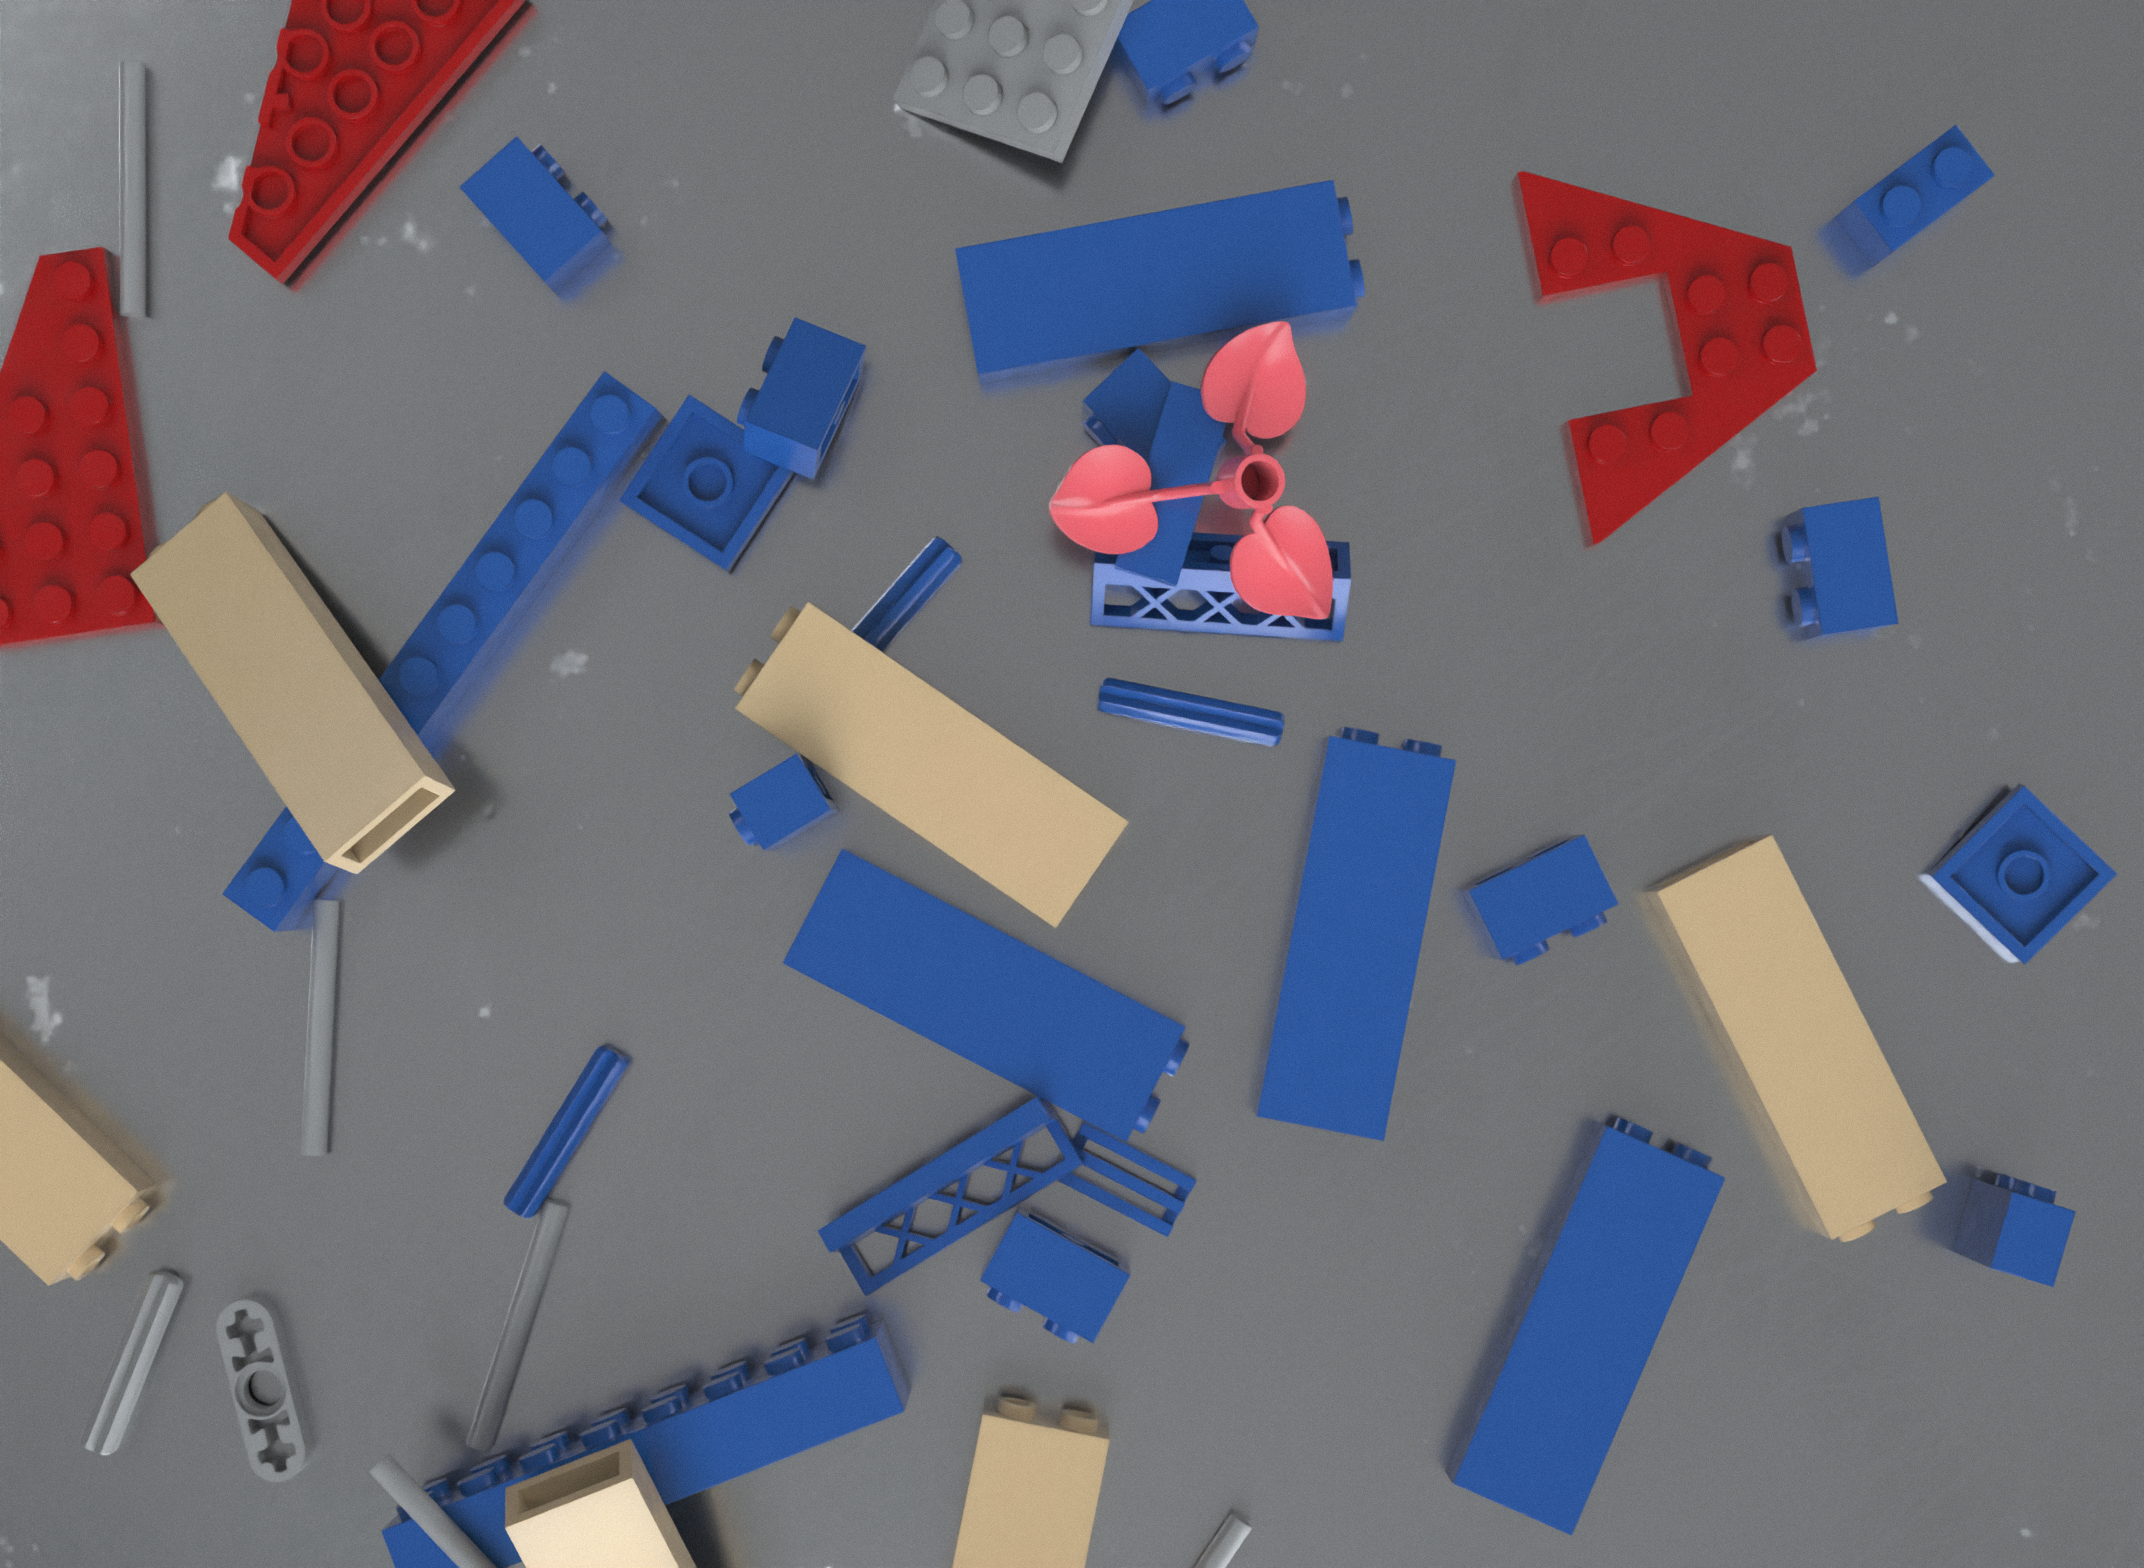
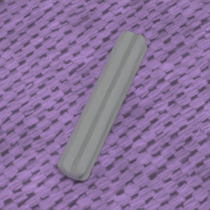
M162 1270L151 1271L146 1276L81 1437V1445L84 1448L102 1455H110L118 1449L184 1286L183 1280L178 1276Z

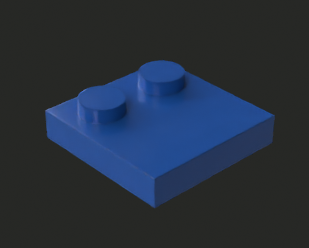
M689 394L619 501L729 572L790 480L794 471L744 452V429Z
M2019 783L1928 875L2025 965L2117 873L2029 789Z

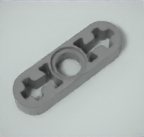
M249 1295L230 1303L222 1310L217 1319L216 1334L250 1466L264 1480L283 1482L294 1477L308 1465L313 1455V1439L280 1312L269 1299L258 1295ZM247 1309L250 1319L261 1318L264 1329L254 1334L257 1352L260 1353L267 1348H271L273 1357L259 1358L247 1366H243L241 1357L250 1355L254 1350L248 1333L237 1334L235 1323L244 1318L243 1310ZM256 1371H269L279 1379L282 1391L276 1404L270 1406L261 1405L251 1397L248 1384L251 1376ZM283 1410L287 1411L289 1419H283L276 1424L278 1435L282 1443L288 1444L293 1442L295 1447V1453L286 1459V1466H283L280 1457L269 1458L266 1452V1448L274 1443L276 1438L272 1422L262 1429L259 1428L257 1420L272 1418Z

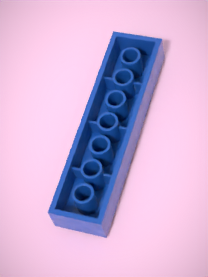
M863 1314L831 1327V1335L826 1337L823 1342L809 1347L806 1338L794 1340L770 1352L771 1358L763 1363L764 1365L749 1370L746 1361L730 1365L711 1374V1382L702 1386V1389L690 1394L686 1384L671 1388L650 1399L652 1405L642 1409L639 1414L629 1417L626 1408L615 1410L590 1422L592 1428L581 1433L580 1437L569 1440L567 1432L563 1431L530 1446L531 1452L520 1457L519 1461L510 1464L507 1455H501L470 1469L471 1475L457 1482L455 1486L450 1487L447 1478H443L426 1484L421 1488L497 1568H507L522 1562L505 1529L506 1488L631 1439L664 1505H668L905 1412L911 1386L885 1319L881 1318L869 1323L866 1315ZM397 1505L398 1515L381 1530L395 1568H459L400 1505Z

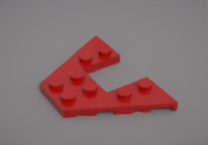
M1522 171L1516 174L1514 180L1539 301L1662 276L1687 397L1571 419L1564 423L1589 547L1606 539L1815 373L1817 368L1791 246Z

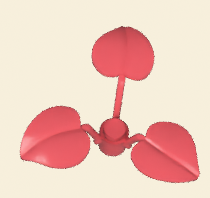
M1272 322L1253 327L1236 335L1213 355L1204 370L1201 381L1203 408L1216 421L1234 423L1232 436L1245 452L1244 456H1236L1227 460L1220 467L1216 481L1150 490L1151 471L1146 461L1138 453L1125 446L1103 445L1085 452L1070 466L1049 501V514L1057 527L1072 541L1096 552L1124 554L1142 548L1155 537L1158 530V518L1152 502L1219 494L1220 498L1232 508H1253L1249 524L1254 533L1241 537L1235 543L1230 555V578L1239 597L1255 610L1267 614L1311 619H1325L1329 616L1333 594V575L1325 537L1319 525L1305 511L1295 506H1280L1272 510V504L1281 497L1285 488L1284 471L1278 461L1269 455L1263 454V447L1258 444L1255 445L1245 432L1246 430L1252 436L1260 439L1278 437L1293 428L1303 412L1306 400V383L1288 322ZM1265 514H1268V516L1265 518V520H1264V522H1263L1262 520H1263L1264 515H1265Z

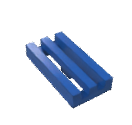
M1083 1120L1072 1142L1084 1160V1166L1160 1204L1166 1209L1162 1217L1074 1172L1067 1174L1058 1181L1168 1237L1197 1179ZM1089 1139L1177 1184L1178 1186L1173 1196L1083 1150L1087 1140Z

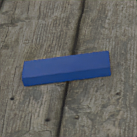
M1174 381L1171 382L1147 459V465L1151 471L1150 490L1209 482L1226 423L1216 421L1206 413L1203 408L1200 389ZM1204 495L1152 502L1158 518V530L1155 537L1142 548L1133 552L1118 554L1114 569L1176 587Z

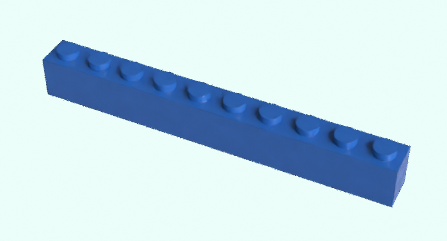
M605 371L379 678V682L426 748L667 420L657 408ZM286 806L222 895L273 932L293 931L309 911L314 900H317L336 874L339 867L323 861Z

